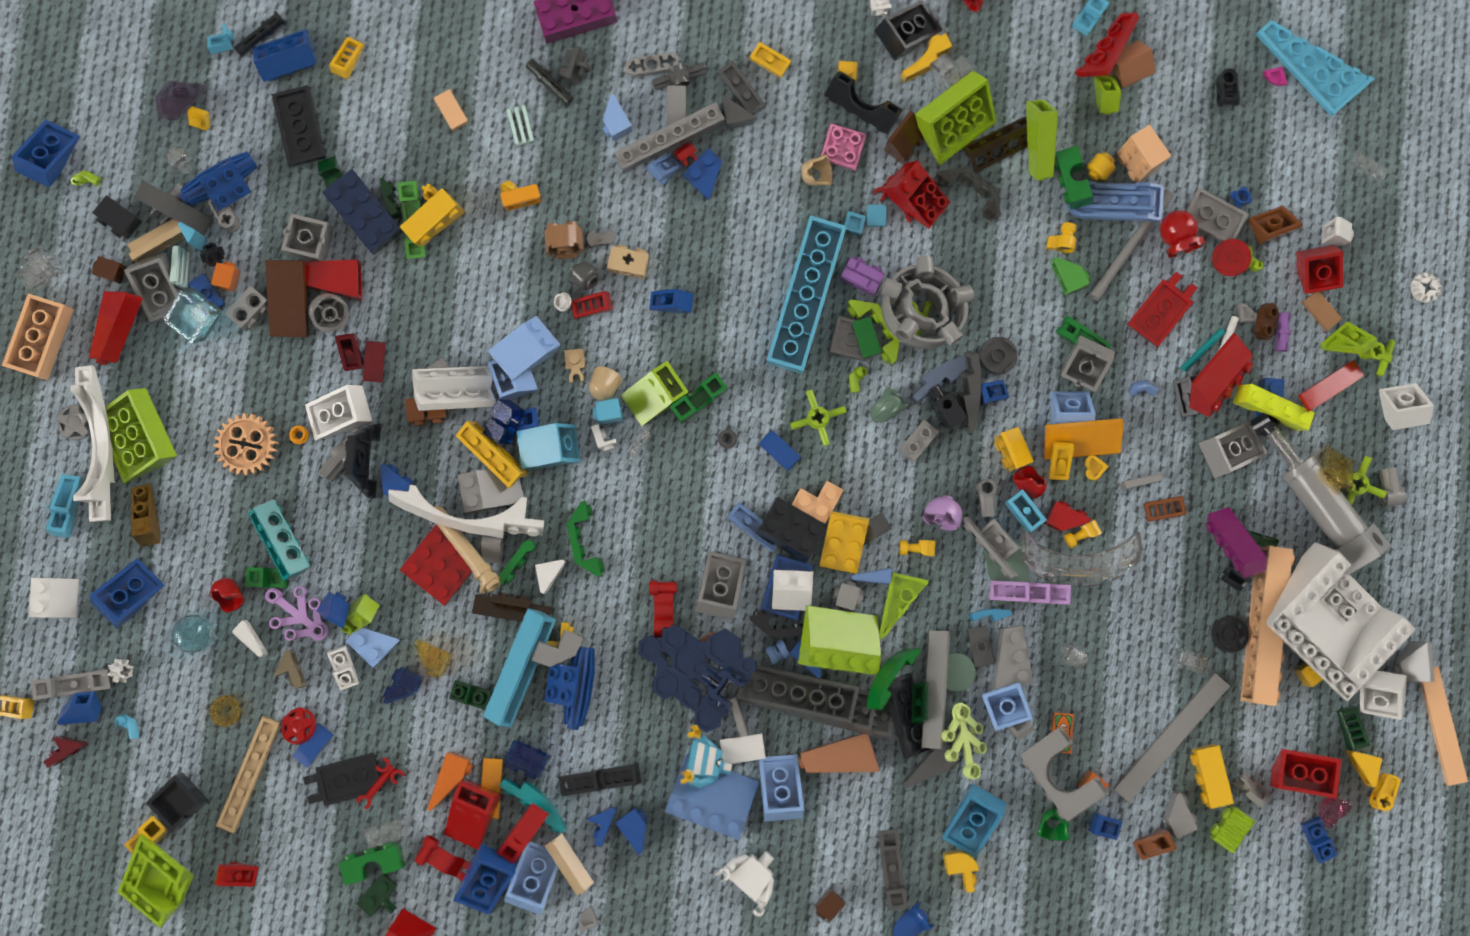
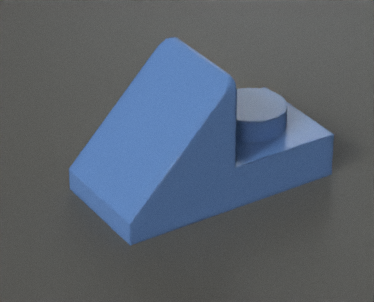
M668 153L651 162L646 169L664 185L683 165Z

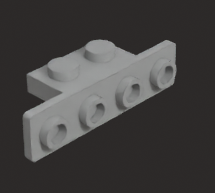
M970 517L962 518L965 529L969 533H974L977 537L976 542L982 548L985 547L989 551L988 556L995 563L998 562L1002 567L1000 569L1007 578H1016L1018 574L1006 560L1015 554L1020 547L996 519H993L980 530Z

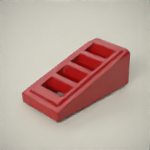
M607 291L571 300L574 319L613 310L610 293ZM600 298H603L604 307H602ZM594 299H596L597 309L594 308ZM585 301H588L590 311H587ZM578 303H581L583 313L579 312Z

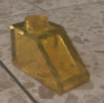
M415 639V648L423 669L428 670L427 674L435 678L445 676L454 654L423 640Z

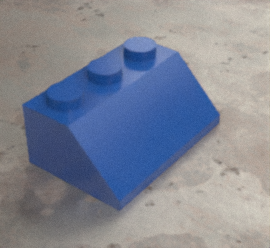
M307 29L253 47V62L263 82L275 81L279 76L285 74L292 75L299 69H309L317 63Z

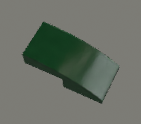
M384 177L380 178V189L384 203L392 217L396 220L401 217L399 213L401 208L394 199L397 197L394 192L397 189L390 180L387 182Z
M455 680L449 699L486 710L493 691Z

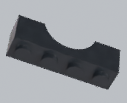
M839 71L831 80L824 96L832 103L844 107L847 112L857 115L863 122L870 123L879 132L888 135L894 128L903 109L888 100L880 105L865 103L856 92V80Z

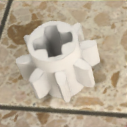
M114 659V663L108 665L109 673L107 675L113 677L112 682L118 683L120 681L126 683L127 678L133 676L132 669L134 666L128 665L129 660Z

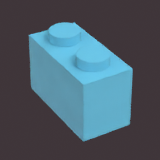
M618 398L595 402L596 407L593 408V415L596 422H599L601 426L624 422L622 407Z
M1023 489L1004 502L1027 533L1032 532L1046 521V518Z

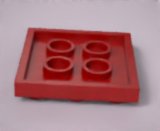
M438 525L432 528L400 568L402 573L444 606H446L473 572Z

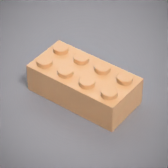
M28 293L2 366L48 380L74 309Z

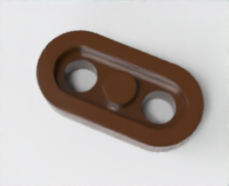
M1264 303L1259 308L1254 327V334L1258 340H1269L1273 336L1279 313L1274 303Z

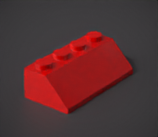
M1233 333L1191 383L1189 408L1211 417L1214 412L1220 410L1222 402L1230 398L1233 389L1241 384L1244 375L1251 372L1253 368V354L1237 334Z

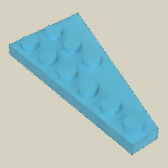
M1272 20L1255 34L1331 117L1375 79L1370 75H1364L1356 67L1348 66L1343 63L1342 59L1319 46L1315 47L1309 44L1308 40L1303 37L1299 38L1293 35L1290 30Z

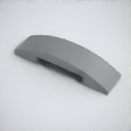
M109 669L31 681L33 700L111 689L110 676L107 675Z

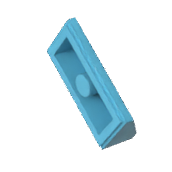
M179 222L178 226L186 241L199 251L202 250L208 238L186 224Z

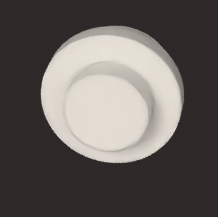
M564 292L557 294L554 298V306L559 311H567L571 306L570 295Z

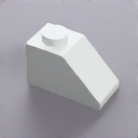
M1335 217L1323 225L1321 244L1335 246L1349 244L1354 236L1352 223L1342 217Z

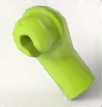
M856 367L849 375L851 393L860 392L859 382L868 373L866 367Z

